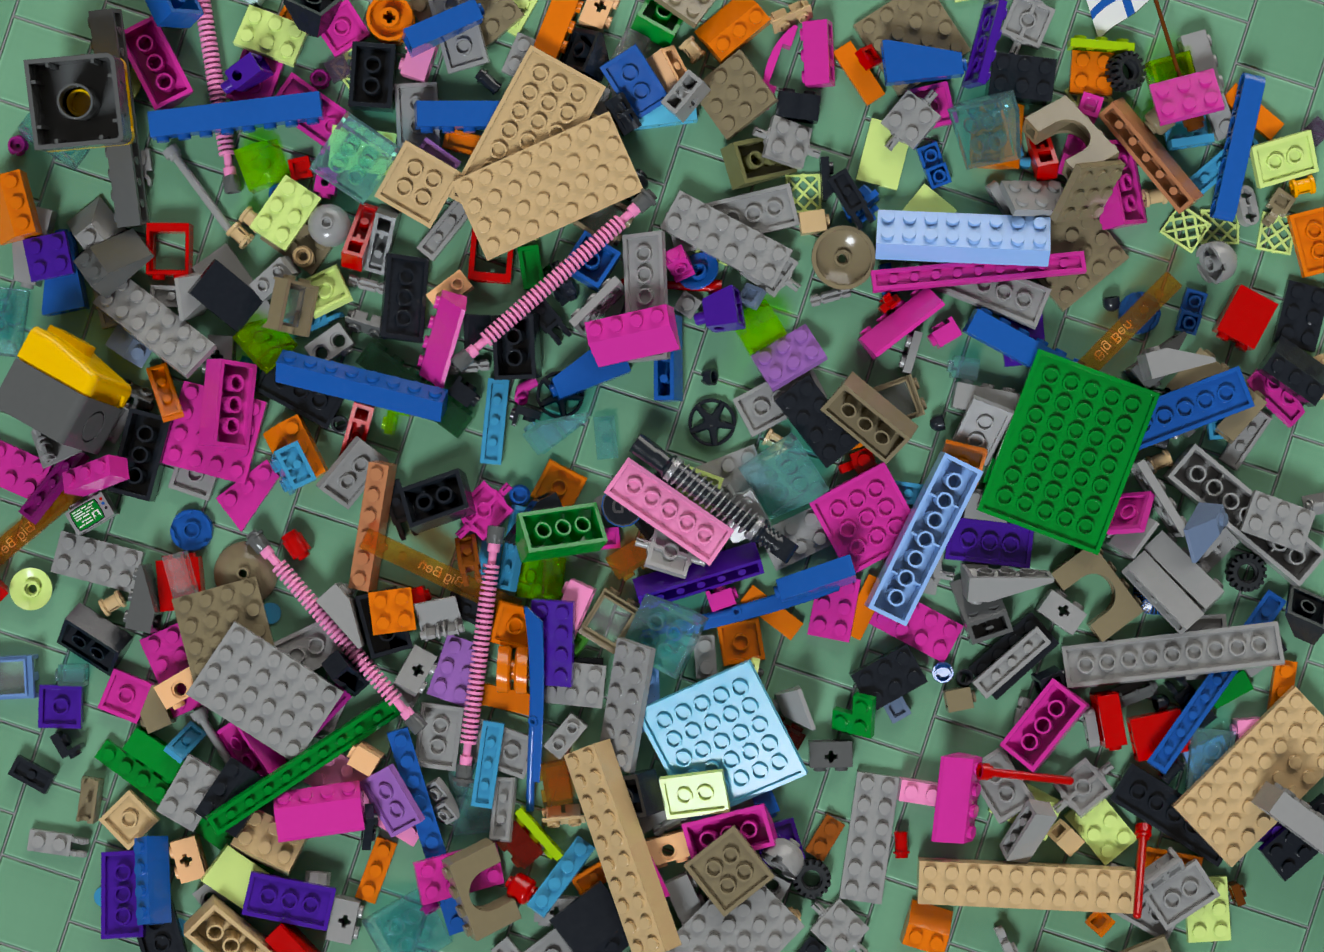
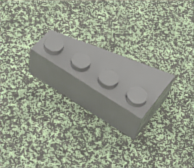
M1162 530L1144 547L1143 551L1145 550L1157 561V564L1171 575V579L1186 590L1188 597L1192 601H1196L1204 613L1207 612L1224 594L1223 584L1218 579H1212L1207 575L1208 570L1200 562L1198 564L1192 563L1189 551L1185 547L1181 549L1176 544V538L1171 533H1165Z

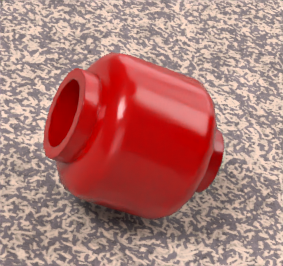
M517 873L514 877L510 876L505 884L507 896L514 898L516 902L522 905L529 902L538 890L536 881L523 873Z

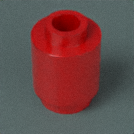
M295 528L281 537L283 540L282 544L294 560L299 559V561H302L310 555L309 550L311 546L302 533L297 532Z

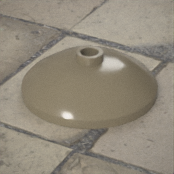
M841 225L832 227L819 236L813 246L811 260L814 272L824 284L834 289L848 290L861 285L869 278L870 272L875 266L876 254L873 243L863 231L852 226ZM840 255H844L846 257V261L844 263H841L838 260V257Z
M246 541L228 546L219 555L215 564L214 579L217 587L256 576L262 599L267 598L277 584L278 577L272 571L275 567L268 559L265 560L261 554L258 555L250 545L247 546L245 544ZM242 569L246 570L247 576L245 578L241 577L240 571Z

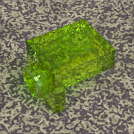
M388 410L387 417H383L381 429H384V434L395 435L398 415L411 417V415Z

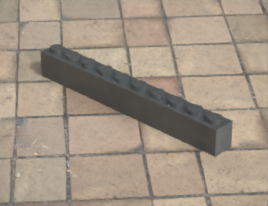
M109 8L88 11V26L91 29L92 36L90 43L94 54L109 53L123 59L127 65L135 139L129 145L105 148V155L109 163L108 177L111 180L112 186L111 199L114 202L115 208L114 221L117 223V228L146 225L150 221L122 9Z

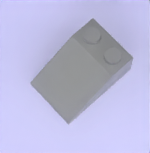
M1159 345L1142 350V355L1136 356L1143 381L1216 362L1215 357L1171 348L1160 349Z
M335 583L316 601L356 647L360 649L367 644L353 595L354 590L348 588L349 584Z

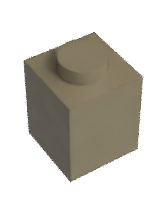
M969 686L942 690L947 712L951 713L974 708L973 702H976V695L974 689L971 690Z

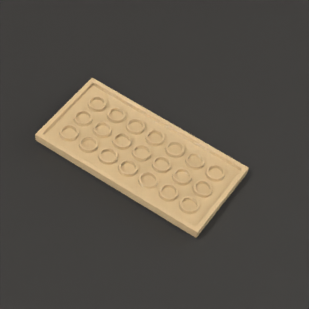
M530 45L459 178L588 121L606 86ZM453 188L449 197L461 203L455 188Z
M609 111L452 181L487 261L640 193L643 188Z
M1292 685L1172 805L1230 867H1233L1277 823L1275 819L1251 802L1266 781L1272 785L1275 782L1280 784L1282 787L1293 792L1297 798L1301 799L1324 776V716L1296 686Z

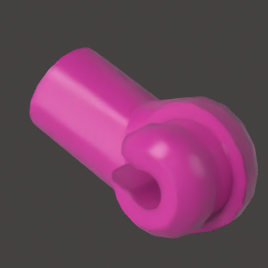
M527 379L517 385L514 399L518 405L523 406L528 402L529 390L539 385L536 379Z

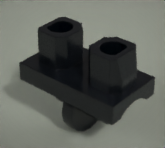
M623 91L604 102L622 136L642 126Z

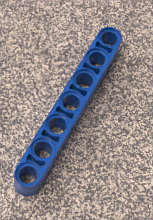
M1243 72L1239 79L1211 203V218L1232 222L1236 216L1265 88V77Z

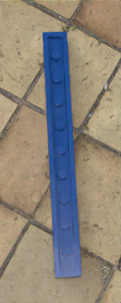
M1268 590L1244 625L1273 622L1287 601ZM1239 670L1208 674L1147 763L1163 774L1167 773Z
M408 727L387 732L399 774L425 817V820L415 825L425 858L446 854L447 852ZM449 898L439 901L449 936L463 932L462 925H464V921L456 911V900Z

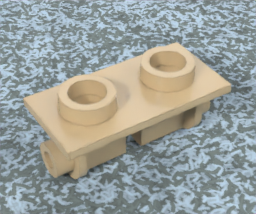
M800 0L788 5L789 13L786 12L785 8L772 12L769 18L771 19L770 24H772L774 34L787 31L793 25L813 18L811 4L807 0Z
M580 803L565 805L566 813H561V805L546 806V808L542 809V817H546L542 818L543 826L548 828H558L563 824L576 827L580 826L581 823H586L584 815H581L584 813Z

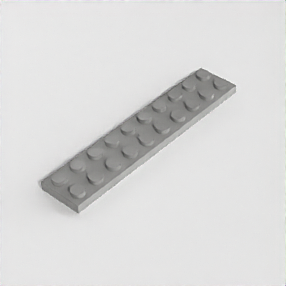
M1278 621L1189 631L1181 635L1179 633L1061 647L1066 684L1070 690L1285 664Z

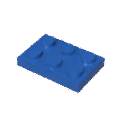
M636 43L600 66L601 71L616 94L623 91L638 119L662 105L661 101L668 94Z

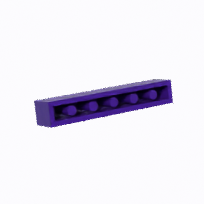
M750 542L719 552L710 566L706 563L704 567L692 563L688 568L685 579L656 571L633 578L632 580L643 611L763 574L764 569L755 542Z

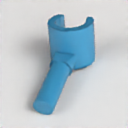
M1021 143L1019 168L1029 169L1031 157H1024Z

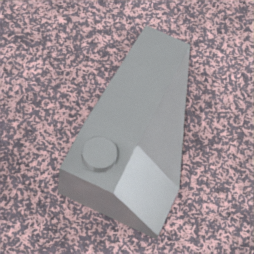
M960 563L963 595L967 602L975 605L982 604V602H991L1054 582L1053 575L1047 570L1021 568L1019 571H1015L1009 568V566L1001 565L1000 569L988 568L989 564Z

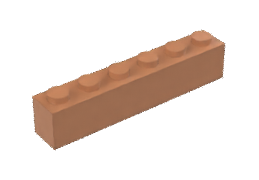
M1123 97L1113 101L1098 115L1179 214L1204 196Z
M379 460L369 461L348 588L366 592L377 589L397 464Z

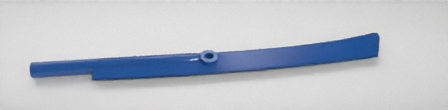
M840 587L786 603H782L781 598L776 599V595L773 594L714 612L643 629L642 632L644 638L673 630H675L677 636L712 629L799 605L837 592Z
M524 606L530 685L526 811L531 812L534 811L535 782L540 783L544 716L543 621L530 608Z

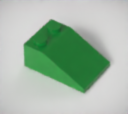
M645 0L636 15L631 30L665 48L671 45L684 21L654 0Z

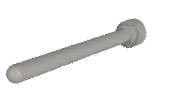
M176 143L167 147L162 154L167 160L177 165L213 216L227 232L231 224L181 158V149Z
M202 706L192 712L190 716L193 721H197L198 724L202 725L226 765L231 756L209 722L207 708Z

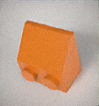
M912 898L900 935L901 943L926 952H945L950 936L953 911L935 905L918 904L917 900Z

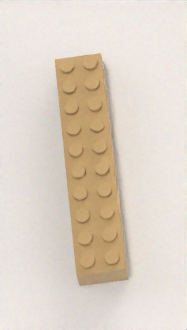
M610 739L591 744L564 755L631 952H666L682 945Z
M918 857L916 900L918 904L1133 914L1136 870L1128 866L1040 862L1021 863L996 860Z

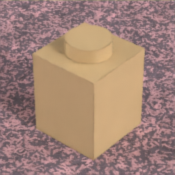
M824 209L798 213L801 236L824 233L827 227H830L829 214H825Z
M1061 818L1047 833L1070 857L1085 843Z

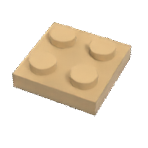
M131 789L99 819L127 850L134 846V838L143 837L160 820Z

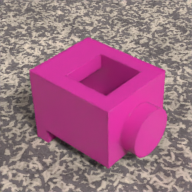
M316 166L317 171L313 192L322 199L330 200L331 196L337 197L341 172L335 168ZM324 179L329 180V184L327 186H322V181Z
M682 244L666 251V266L676 283L695 275L691 260Z
M952 316L946 319V325L944 322L932 327L934 332L927 335L933 347L937 346L939 349L962 335Z
M724 585L714 588V593L711 594L709 590L705 591L712 612L736 604L735 599L739 598L735 586L726 588Z

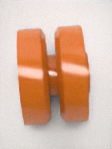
M373 0L366 13L367 26L375 39L384 44H396V46L404 44L402 39L403 29L416 24L415 15L406 0ZM392 18L395 19V20H392V23H388V21H389L390 19H392Z
M499 645L496 671L497 693H508L511 689V681L514 680L515 692L527 694L529 685L528 647L518 646L515 652V659H513L512 648Z

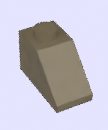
M158 683L151 686L140 713V724L144 731L147 730L148 734L176 722L171 710H166L153 688Z

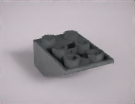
M139 564L133 573L135 584L128 595L130 606L129 610L125 611L123 622L126 623L125 628L154 633L160 631L164 612H160L158 586L152 564Z
M961 579L949 582L970 644L974 645L1013 632L1002 598L991 602H982L979 605L967 602L963 595Z

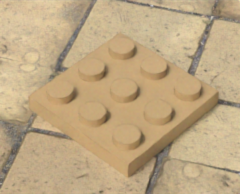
M405 140L374 197L431 229L454 188L452 181L459 179L462 172Z

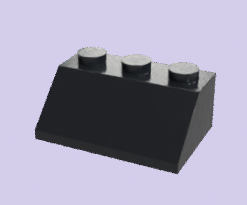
M1280 335L1256 371L1307 407L1316 406L1324 395V365Z
M397 585L377 591L397 589ZM368 593L355 596L371 659L413 648L409 631L373 636Z
M79 602L65 618L57 643L108 676H111L113 669L117 668L128 651L133 636L111 623L107 618H103L95 613L90 607Z
M230 757L195 810V813L207 820L206 815L264 778V776L243 762ZM254 812L225 832L238 838Z

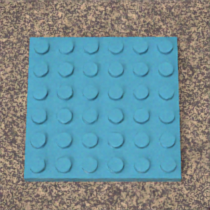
M750 659L646 705L643 729L668 776L723 769L730 807L803 777L808 773ZM714 814L694 816L690 818L692 821L707 818Z

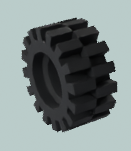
M1126 51L1113 55L1108 60L1109 64L1105 66L1108 71H1105V75H1109V78L1106 80L1107 82H1112L1110 87H1115V91L1126 92L1137 89L1145 81L1143 76H1146V72L1143 69L1146 66L1141 64L1143 62L1142 58L1138 59L1139 54H1134L1133 51ZM1123 64L1128 69V79L1123 74Z
M1237 554L1225 566L1227 567V571L1225 570V574H1227L1226 580L1230 582L1229 585L1238 591L1252 592L1255 589L1258 590L1259 586L1265 583L1263 581L1264 578H1267L1265 574L1267 567H1264V561L1254 554ZM1244 564L1250 565L1254 572L1253 577L1248 581L1242 580L1238 575L1239 568Z
M806 858L804 859L802 870L793 880V885L801 896L816 899L817 896L821 897L824 892L828 891V887L831 885L830 871L821 860ZM809 870H814L820 875V880L815 886H808L803 881L804 874Z

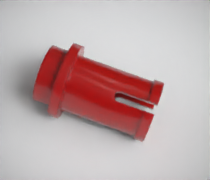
M896 831L894 832L895 851H893V854H895V858H908L910 853L908 851V832Z

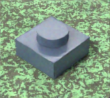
M746 283L740 293L742 305L757 311L767 292L763 288Z
M902 696L883 706L893 724L912 714Z

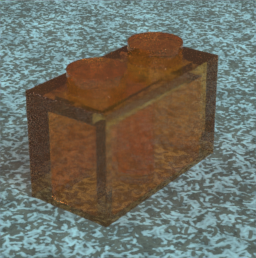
M636 539L605 558L618 580L623 578L626 581L636 575L634 570L641 567L643 570L647 568L644 567L647 557L646 549L634 546Z
M565 758L542 762L540 781H543L544 789L541 790L543 803L547 802L548 807L573 803L574 798Z

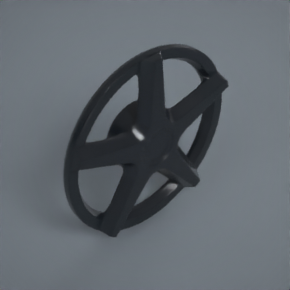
M561 371L552 372L543 377L536 391V399L540 409L546 415L556 419H564L574 415L580 409L584 400V391L559 401L557 396L553 397L552 394L544 400H540L542 385L544 384L550 390L549 385L552 383L549 378L556 376ZM566 401H579L577 407L567 414ZM557 403L560 415L552 414L544 407Z
M705 399L697 403L691 410L688 426L691 435L696 441L706 446H718L728 441L733 435L736 427V418L732 408L724 401ZM710 402L719 403L711 414L701 406ZM724 407L730 412L732 423L720 419ZM697 410L703 418V422L692 427V418ZM719 428L731 429L723 440L717 442V430ZM708 430L711 443L701 440L695 433Z

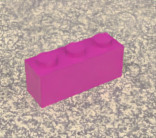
M828 19L802 22V28H800V39L803 41L801 60L804 62L802 82L810 89L835 86L833 23Z
M109 454L62 473L64 493L82 497L130 479L127 458Z

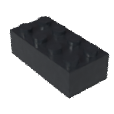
M129 408L117 456L127 458L130 479L110 486L108 491L155 502L165 466L162 460L173 420L163 423L161 415Z

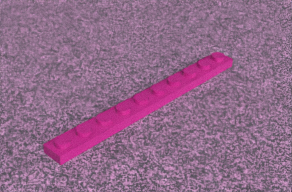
M1084 251L1050 254L1048 267L945 263L871 270L870 276L872 293L1077 275L1085 274L1087 269Z

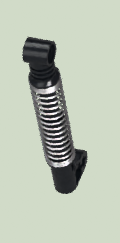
M641 433L629 451L660 472V476L666 482L671 480L670 484L675 483L677 485L676 489L681 487L682 493L688 492L687 496H693V501L697 499L699 505L704 504V509L711 505L710 513L715 509L718 510L716 517L721 513L723 514L721 521L728 517L727 525L735 522L732 527L733 529L739 525L738 533L746 530L744 533L745 538L749 539L752 543L761 542L762 547L766 545L765 549L770 548L769 552L787 564L799 548L796 543L783 534L778 535L779 531L775 533L774 528L770 529L771 526L764 517L760 516L758 519H755L758 512L750 516L752 508L746 513L744 511L746 505L739 508L741 500L734 504L735 496L730 500L727 499L729 492L722 496L724 488L718 489V484L714 486L712 480H706L707 476L703 478L701 472L695 473L696 469L691 470L689 468L690 464L684 465L683 459L676 455H670Z

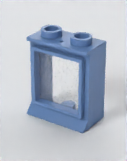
M38 654L0 656V700L39 697V692L35 691V681L39 679V673L34 671V659L39 658Z

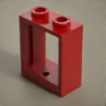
M146 223V246L154 255L146 263V274L152 276L153 280H165V276L177 278L193 273L194 226L192 224ZM156 234H185V270L156 269Z
M472 228L468 280L512 285L515 249L507 253L506 274L475 271L478 239Z
M1112 690L1089 693L1091 707L1093 706L1096 715L1100 745L1109 748V751L1122 749V745L1128 744L1119 693Z

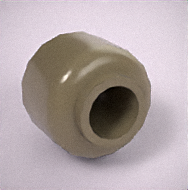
M1153 107L1145 114L1144 124L1153 135L1156 133L1163 135L1176 122L1160 126L1155 108Z

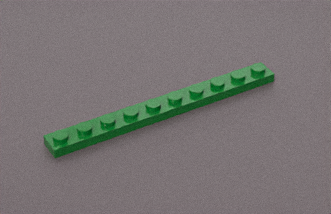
M383 698L206 815L205 817L214 832L219 836L398 717L400 713L394 704L389 706L390 700L385 702V698Z
M110 739L106 740L94 756L158 805L170 787V784L164 782L156 773L145 769L141 762L127 757L126 751ZM202 818L195 830L196 833L219 850H222L226 844L230 846L234 838L226 832L217 836L209 822ZM250 859L270 874L273 875V873L275 872V870Z

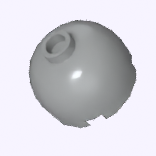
M323 204L315 208L308 220V231L312 239L325 247H336L344 243L351 228V220L348 214L341 207L333 204Z
M1211 241L1198 247L1196 258L1199 257L1200 264H1197V268L1206 282L1219 284L1233 276L1237 268V254L1229 244L1223 241Z
M776 838L775 846L764 848L761 852V857L774 870L776 868L782 871L781 874L789 879L794 880L804 866V856L799 849L800 844L792 838L789 840Z

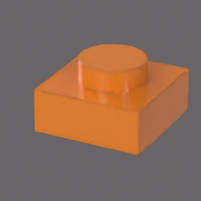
M1093 912L1085 923L1102 938L1115 924V921L1107 913Z

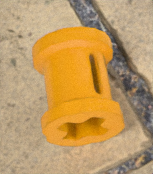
M1308 175L1304 179L1289 180L1291 196L1296 198L1298 195L1305 193L1315 194L1316 183L1314 177Z

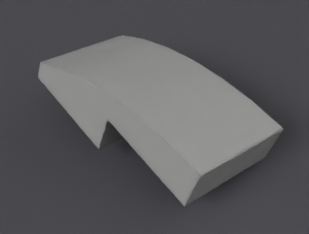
M437 777L428 782L426 788L429 797L437 803L433 810L446 825L457 820L460 817V812L452 793L444 781Z

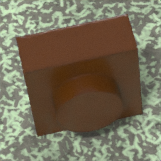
M1234 880L1228 882V891L1232 902L1238 907L1245 905L1244 897H1247L1243 885H1239Z

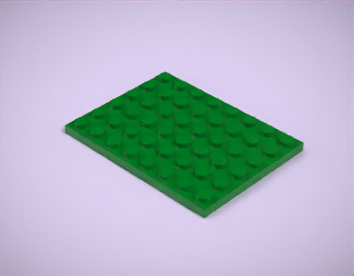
M1037 349L1016 403L1014 414L1008 424L976 510L1098 555L1160 393Z

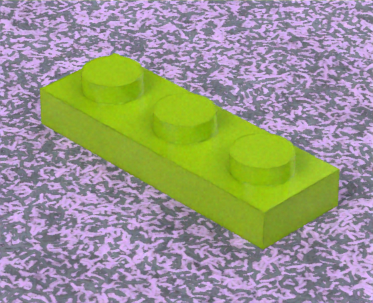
M1074 35V38H1070L1067 42V50L1119 54L1126 51L1134 52L1135 43H1131L1128 39L1123 38L1116 39V41H1108L1107 37L1087 39L1085 35Z
M521 805L515 811L517 815L515 817L516 821L522 827L526 826L531 831L529 835L536 843L540 842L544 846L543 851L548 858H554L558 861L563 857L564 852L534 817L526 811V808Z

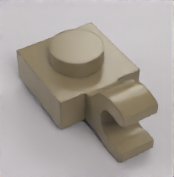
M1279 187L1275 189L1265 205L1270 211L1261 223L1269 227L1275 222L1278 215L1282 218L1285 217L1296 198Z

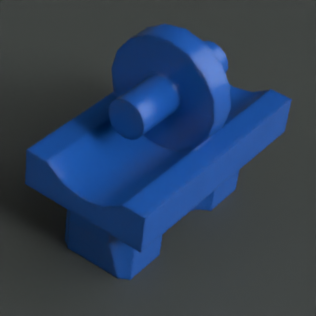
M863 185L859 188V191L867 202V207L875 221L874 213L879 208L874 204L880 200L878 197L879 193L875 189L872 191L869 187ZM841 205L843 211L846 214L847 221L851 224L853 222L851 217L847 215L846 211ZM862 209L855 212L863 223L866 218Z

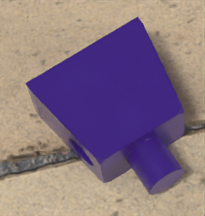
M249 52L225 70L228 79L222 82L220 86L227 95L234 90L247 92L273 76L274 73L263 56Z
M729 285L703 298V311L694 314V321L697 326L706 324V327L715 333L746 328L741 294L733 285Z

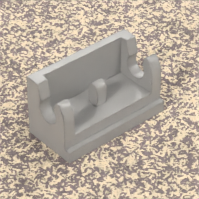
M1224 527L1218 538L1197 561V564L1200 562L1208 570L1207 573H1209L1239 541Z
M1171 846L1167 849L1168 853L1145 868L1144 885L1150 893L1186 869L1182 859Z

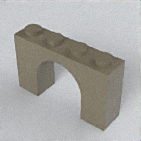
M1066 95L1025 117L1022 131L1035 145L1059 133L1075 135L1085 143L1086 148L1083 151L1065 160L1062 174L1067 180L1076 163L1118 160L1120 152L1117 147L1104 136L1101 130L1095 127L1090 118L1084 115Z
M1199 348V350L1195 353L1215 357V355L1207 349L1203 350ZM1216 361L1180 371L1167 384L1165 390L1169 393L1231 368L1225 363L1220 364ZM1248 387L1255 406L1225 417L1216 427L1215 432L1230 444L1237 439L1266 406V398L1259 391L1256 390L1254 392Z
M1079 549L1052 569L1050 573L1053 575L1056 585L1063 591L1088 574H1098L1108 582L1111 588L1109 605L1103 612L1086 624L1098 641L1104 642L1144 612L1140 607L1143 604L1136 595L1132 596L1130 594L1128 583L1123 578L1119 579L1115 574L1117 569L1111 561L1106 562L1103 558L1104 552L1102 549H1100L1098 555Z
M484 838L441 860L444 867L441 869L443 876L450 883L451 887L448 889L452 898L457 902L455 908L459 917L464 921L462 927L467 937L470 936L475 941H479L521 919L515 899L508 897L507 894L481 906L473 905L470 900L469 889L473 879L480 872L501 862L493 841Z

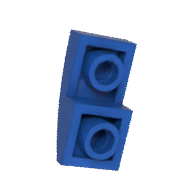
M937 141L916 148L931 189L952 182Z
M1186 287L1178 312L1175 330L1185 331L1196 336L1208 293Z

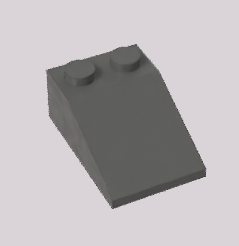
M130 229L90 246L73 262L90 286L107 299L148 263L154 255L136 230Z
M1186 332L1174 334L1159 345L1160 349L1171 348L1179 350L1187 336ZM1138 361L1123 370L1131 383L1149 390H1154L1161 385L1160 380L1165 377L1162 376L1143 381Z

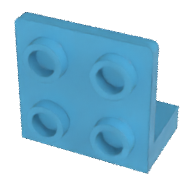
M1204 115L1205 121L1203 122L1205 127L1188 132L1187 128H1184L1182 121H1179L1164 133L1167 151L1208 146L1215 142L1214 133L1208 134L1206 115Z
M298 440L273 452L270 465L274 473H279L281 477L279 482L284 492L288 491L289 495H292L296 489L317 479Z

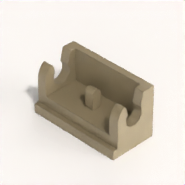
M82 776L76 816L77 822L87 821L89 824H94L99 821L104 778Z

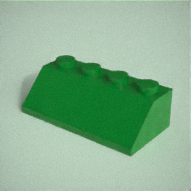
M596 502L522 512L516 515V546L521 563L600 551L608 542Z

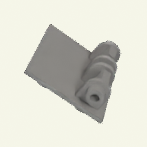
M32 428L31 435L43 469L83 452L82 450L58 443Z
M456 596L413 604L421 629V640L429 641V639L436 637L441 639V636L446 638L448 635H460V632H465Z

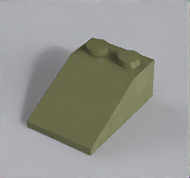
M759 137L733 142L720 149L732 190L796 173L797 169L762 157L764 143L763 139Z

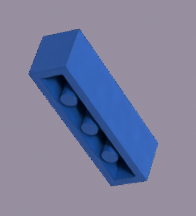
M416 101L414 104L415 130H420L421 133H433V130H442V133H454L455 130H463V133H476V130H485L500 101Z
M676 314L675 319L681 350L670 352L671 359L654 361L655 401H683L682 316Z
M168 836L134 838L137 925L171 923Z

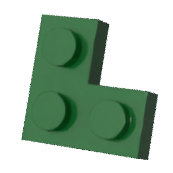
M856 692L853 695L852 710L836 706L832 712V729L871 739L874 736L876 697Z

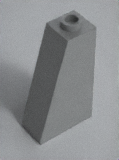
M36 207L43 235L53 234L57 212ZM23 240L13 242L14 281L20 282V287L33 289L34 286L41 287L42 281L31 282Z

